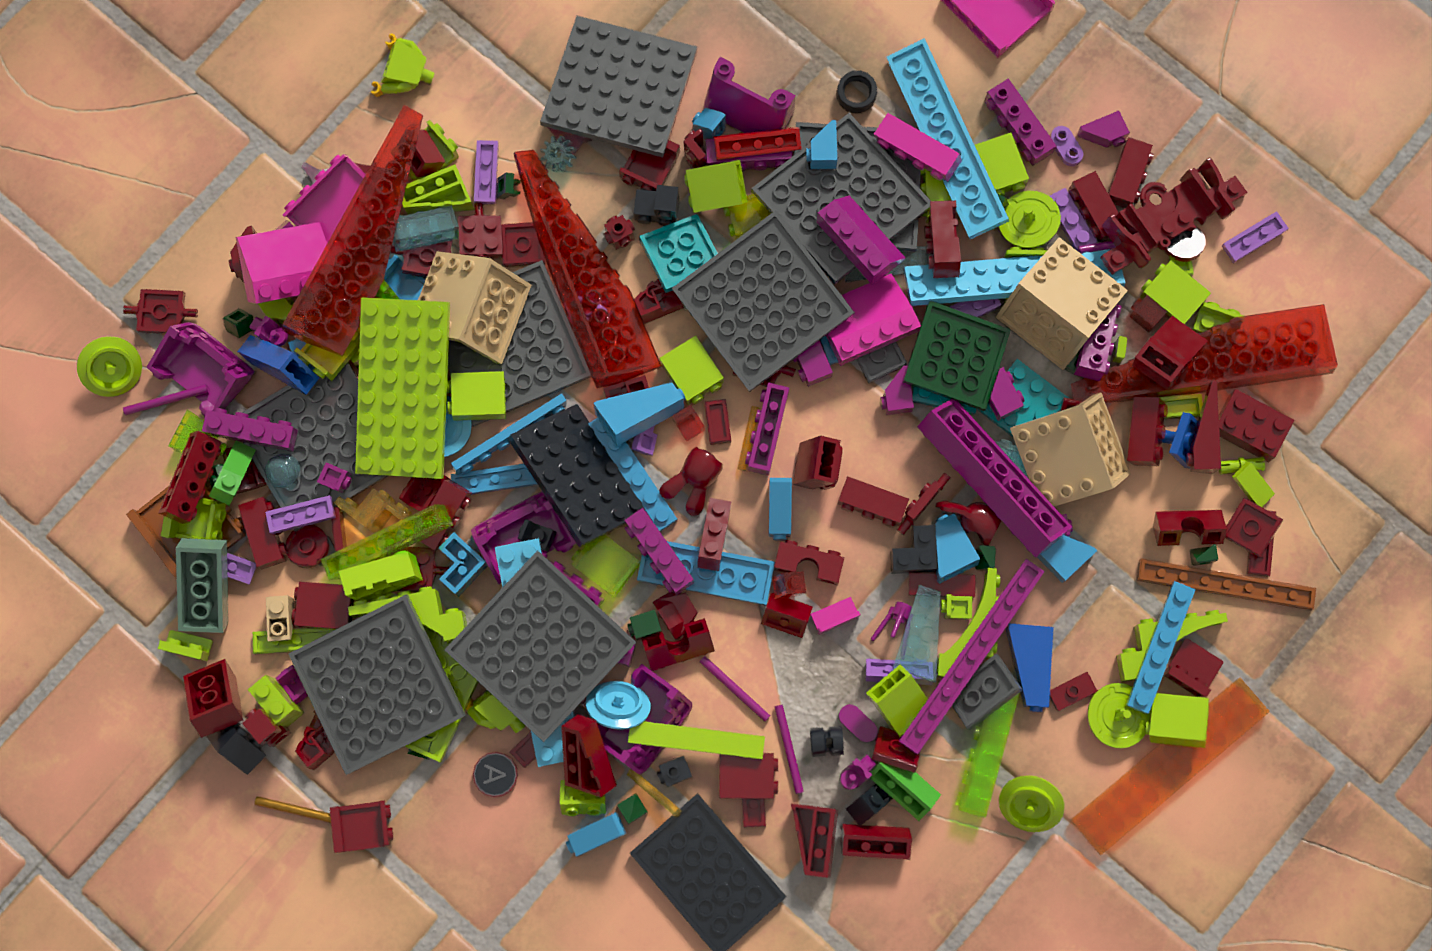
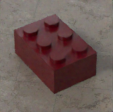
M1235 389L1229 394L1219 413V432L1221 438L1259 458L1264 457V461L1269 463L1276 457L1295 420Z
M225 659L183 676L190 722L201 738L244 721L236 676Z

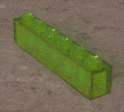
M434 504L322 558L321 561L329 580L341 579L339 575L341 570L388 557L453 524L445 505Z
M1020 693L984 719L980 727H976L973 735V740H976L974 749L970 748L967 761L970 762L969 769L964 770L961 783H964L963 791L958 792L955 805H958V811L986 818Z

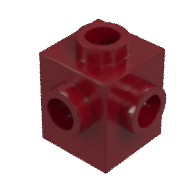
M622 214L619 217L613 216L606 221L604 225L605 233L603 235L609 245L613 244L617 250L632 243L635 228L630 219L626 220Z

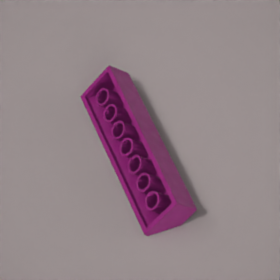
M951 399L931 410L917 426L923 435L937 448L938 452L947 459L952 467L966 480L967 484L976 491L982 501L995 512L996 516L1004 522L1012 534L1023 543L1035 558L1051 547L1072 528L1067 520L959 402Z

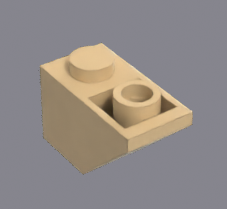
M288 595L266 597L268 642L291 640L294 622H292L294 598Z

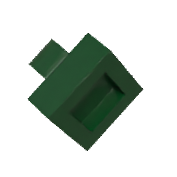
M506 172L497 178V198L506 199L509 196L516 197L520 194V191L513 189L514 185L521 184L519 179H514L513 173Z

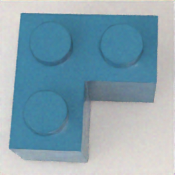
M455 532L439 547L454 562L440 580L459 597L488 565Z

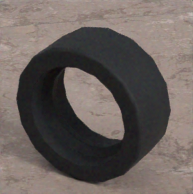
M858 70L848 72L840 79L837 86V100L843 109L851 113H863L874 105L877 96V84L871 75ZM853 81L862 82L869 88L868 98L861 103L849 101L845 96V87Z

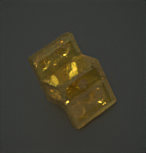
M373 488L359 506L348 497L344 500L339 496L334 502L341 510L376 536L392 515L409 528L415 521L411 517L412 512L400 502L395 505V500L382 489L378 492Z

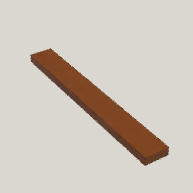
M1147 559L1139 560L1137 581L1171 587L1172 583L1176 581L1199 592L1314 610L1316 588Z

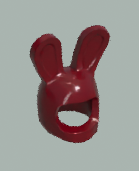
M695 447L685 459L680 473L662 484L659 489L660 495L665 499H672L689 483L693 486L685 508L689 515H699L704 507L706 490L721 473L723 464L707 450Z
M940 501L935 504L936 508H940L943 511L958 513L961 516L960 524L965 533L974 531L983 545H990V541L995 535L1001 520L986 503L974 502L964 506L955 502Z

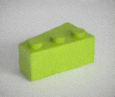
M456 164L396 188L407 215L475 210Z
M399 551L392 556L339 571L345 595L356 601L367 600L368 602L423 580L416 556L408 551Z

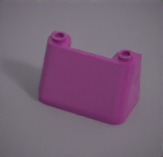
M720 56L712 73L704 101V109L708 108L724 113L726 115V124L743 133L786 128L794 115L796 95L787 90L778 89L772 93L768 100L731 81L735 74V67L733 63Z
M191 322L170 326L146 367L157 379L172 378L186 390L207 384L209 393L195 396L201 401L199 409L204 417L206 410L214 411V408L225 410L254 374V370L203 328Z
M542 491L481 522L471 530L473 539L498 585L502 582L495 547L522 542L518 540L519 530L526 519L557 532L549 552L555 549L564 553L571 550L573 545L576 544Z
M642 663L633 671L631 684L643 690L651 704L649 716L644 722L681 726L692 710V702ZM597 723L605 749L637 774L644 773L664 748L628 743L630 728L612 729Z

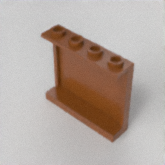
M205 483L203 498L214 500V498L209 497L212 491L211 485L208 486ZM167 487L139 510L132 509L126 515L177 580L176 546L181 539L161 536L164 516L158 514L168 490ZM226 504V517L222 523L221 540H227L228 550L244 538L246 533L243 531L245 528L244 524L237 517L234 519L231 516L230 512L232 509Z

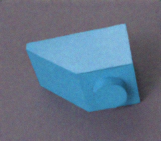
M705 108L702 113L698 112L692 120L693 131L696 132L698 129H701L704 140L721 136L726 130V115L722 112Z
M836 120L828 123L811 140L810 148H806V161H810V169H836Z

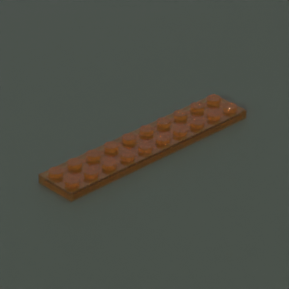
M1241 677L1237 678L1209 702L1205 748L1159 744L1070 819V821L1096 852L1102 855L1270 711Z

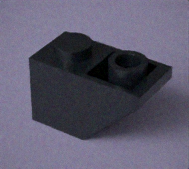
M875 783L846 808V811L860 827L893 798Z

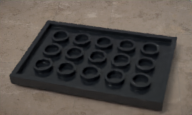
M578 404L510 434L507 439L580 548L625 525L627 518L642 508L645 510L641 500L637 498L631 489L629 482L625 480L619 471L618 466L607 453L606 448L595 435L594 430L589 426L588 423L590 422Z
M698 793L630 852L631 856L712 951H727L786 898V895Z

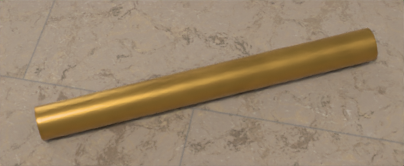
M259 796L255 799L254 805L331 823L330 813Z

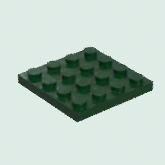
M929 301L902 382L985 411L1011 329Z

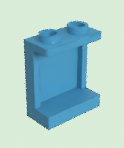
M394 255L385 261L383 269L379 274L372 276L368 288L378 298L418 300L425 279L419 276L403 274V262L397 255Z

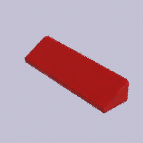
M799 127L714 137L716 160L802 150Z

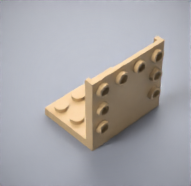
M1059 237L1019 282L996 318L1064 370L1128 290Z
M437 251L418 300L450 302L449 340L458 341L491 361L502 364L532 285L490 258Z
M1101 392L1092 395L1075 407L1010 428L1029 480L1053 506L1114 489L1131 474Z

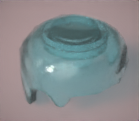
M278 454L270 458L265 466L266 479L274 487H288L296 481L300 465L291 454Z

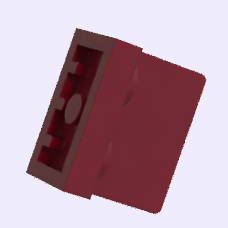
M1186 638L1169 663L1163 676L1196 697L1207 698L1211 692L1209 686L1224 662Z

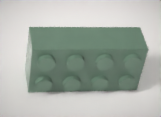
M182 538L176 546L178 631L223 633L228 625L227 540Z

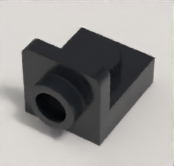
M526 519L520 527L518 540L523 542L539 538L541 550L549 552L557 532Z

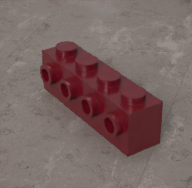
M200 431L190 433L158 514L181 524L188 523L195 518L197 503L205 494L204 486L206 481L212 476V465L221 453L220 445L222 441Z

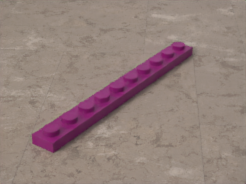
M1028 559L1024 560L899 740L901 744L915 754L921 751L1045 571Z

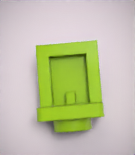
M947 594L945 600H941V613H945V619H972V596H951V594Z

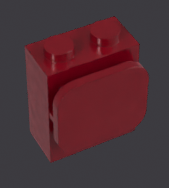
M820 435L800 442L793 485L812 490L816 488L822 490L834 488L838 482L843 448L840 445L841 440Z

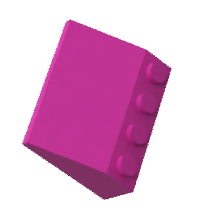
M320 222L236 237L248 302L257 304L338 287L335 265Z
M889 274L873 285L868 283L841 295L855 314L828 333L826 337L839 365L842 366L917 333L921 325L911 304L893 275Z

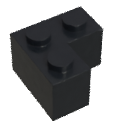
M657 185L656 191L637 189L634 220H638L641 224L656 222L661 226L677 222L680 201L679 187Z
M935 525L913 526L911 529L912 548H893L890 552L891 574L936 572L938 569Z
M240 722L206 736L220 755L246 775L266 757V754L261 749L264 745L258 744L254 738L250 739L247 736L248 732L240 726Z

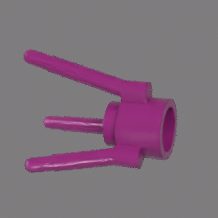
M897 601L895 607H890L888 614L871 637V641L877 638L891 617L892 620L896 621L891 638L895 637L900 623L904 624L906 621L901 659H905L910 624L913 618L911 614L913 608L908 604Z

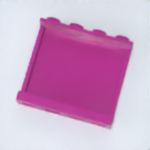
M941 0L997 58L1048 15L1055 5L1054 0Z
M346 154L335 156L330 161L332 166L327 171L324 169L320 171L314 178L316 182L311 187L309 185L305 186L299 193L301 197L296 202L294 200L290 201L284 207L286 212L283 214L295 226L320 222L337 271L342 270L401 212L390 198Z

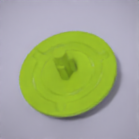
M1023 191L1008 199L1009 205L1004 210L1009 218V222L999 226L1001 234L1008 242L1022 248H1034L1047 243L1055 236L1060 226L1061 215L1058 205L1050 196L1038 191Z
M109 336L93 340L83 348L77 360V373L81 383L92 393L104 397H114L128 392L136 385L142 372V361L136 348L128 341L118 337Z
M1123 683L1108 684L1100 688L1093 695L1088 706V722L1093 734L1102 743L1113 748H1127L1137 744L1145 736L1146 722L1150 721V714H1145L1126 706L1133 688L1130 685Z
M1020 776L1010 780L1004 785L999 795V807L1005 819L1013 826L1024 831H1047L1055 827L1064 814L1065 804L1059 790L1049 781L1036 776Z

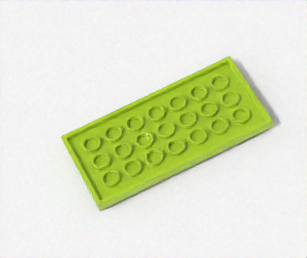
M361 298L355 474L444 478L450 302Z

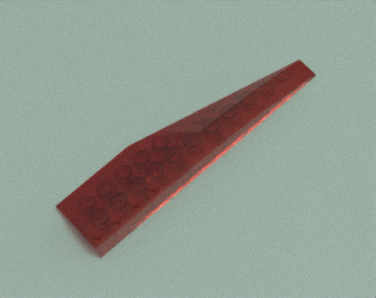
M405 105L403 106L282 325L283 332L300 341L343 357L360 325L361 298H375L384 280L423 119L422 114Z
M534 149L514 152L522 188L540 246L596 388L616 385L661 368L660 360L628 286L623 285L617 270H613L607 262L608 257L604 251L601 252L596 246L597 241L580 216L574 214L570 208L571 203L567 198L564 199L558 190L560 187L556 181L550 179L547 174L549 171ZM598 305H602L603 307L606 308V310H604V309H602V308H598V309H596V308L598 307Z
M1321 304L1236 317L1222 325L1213 326L1202 333L1198 332L1208 342L1169 391L1132 366L1134 359L1122 365L1109 368L1108 374H1104L1100 381L1084 378L1071 383L1073 400L1081 402L1100 392L1105 403L1134 401V397H1167L1204 393L1207 391L1208 384L1212 381H1217L1218 391L1333 374L1338 363L1325 305Z

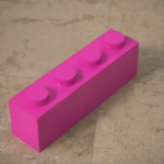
M887 113L874 133L877 143L883 149L887 150L890 148L895 151L894 154L902 160L906 158L911 160L916 168L930 171V175L939 181L944 179L948 182L962 161L960 153Z

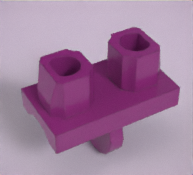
M267 316L263 320L255 317L250 325V328L255 331L254 334L258 338L274 345L282 346L288 339V333Z
M868 755L860 761L856 758L842 771L840 784L847 790L858 788L872 776L869 771L876 763Z

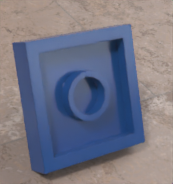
M1183 412L1177 431L1166 430L1162 443L1172 444L1169 453L1184 468L1190 469V466L1186 464V455L1189 453L1198 421L1192 414Z

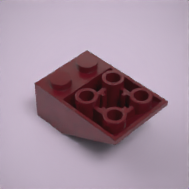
M1171 316L1138 352L1132 366L1169 391L1208 340Z

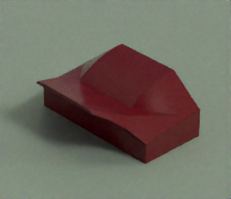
M671 591L652 602L675 640L685 635L684 624L694 622L698 614L686 592L679 593L676 596Z

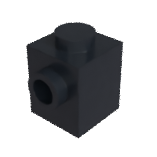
M684 756L659 765L660 771L657 772L661 784L666 783L667 787L692 778Z

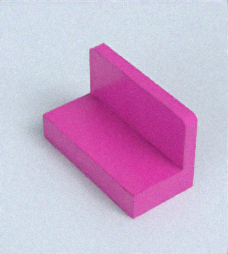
M851 597L810 614L819 635L853 621L861 615L857 611Z

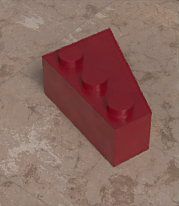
M956 200L930 201L928 226L924 227V237L929 240L926 241V253L930 254L928 256V269H932L933 278L960 276L961 256L959 237H957L956 226H958V219H955Z
M576 715L561 726L565 786L602 797L617 786L596 720Z
M791 803L805 875L831 878L838 810Z

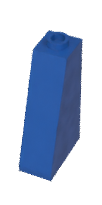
M250 335L237 351L251 365L305 395L308 394L319 379L293 352Z
M1009 623L1006 627V633L1017 681L1022 688L1020 694L1023 707H1029L1031 712H1043V709L1049 708L1054 627Z

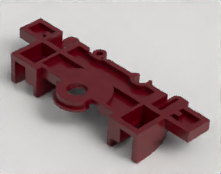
M1210 157L1199 168L1195 169L1194 167L1187 170L1180 178L1181 184L1168 192L1164 184L1150 182L1140 192L1142 207L1136 210L1133 204H1130L1116 216H1109L1102 224V228L1116 247L1104 253L1100 259L1111 275L1132 264L1133 261L1138 268H1144L1151 261L1148 253L1157 247L1160 250H1165L1173 238L1187 230L1194 231L1196 228L1193 223L1194 220L1198 221L1202 226L1206 219L1215 213L1221 219H1226L1235 211L1232 203L1245 196L1248 192L1236 176L1224 182L1217 166ZM1199 173L1203 176V178L1208 183L1211 189L1206 190L1203 180ZM1157 194L1160 196L1161 203L1159 205L1152 204L1150 195Z

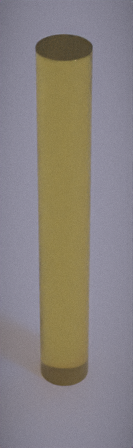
M751 406L737 468L742 471H746L747 468L745 460L747 452L751 450L752 444L750 439L752 431H755L756 427L755 418L757 410L760 409L756 406Z
M632 769L627 772L626 775L672 815L677 818L681 814V809L640 774H637Z

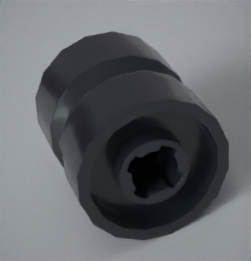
M832 726L828 730H824L823 727L810 728L812 757L825 756L826 753H830L831 756L844 755L842 726ZM826 738H832V744L827 745Z

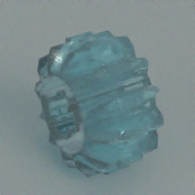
M552 136L551 143L548 141L544 142L547 148L540 149L545 154L540 159L546 162V168H552L553 172H558L559 169L565 172L566 165L569 167L573 166L570 160L577 158L575 155H572L576 148L571 146V140H565L563 136H559L558 139ZM558 150L561 151L559 152L561 154L559 158L557 157L558 155H556V152Z

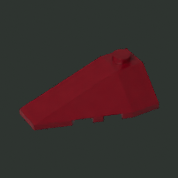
M1212 381L1208 384L1190 450L1186 455V464L1190 466V472L1213 474L1221 469L1217 381Z

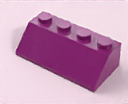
M850 195L834 199L817 213L816 223L871 285L875 284L906 259Z

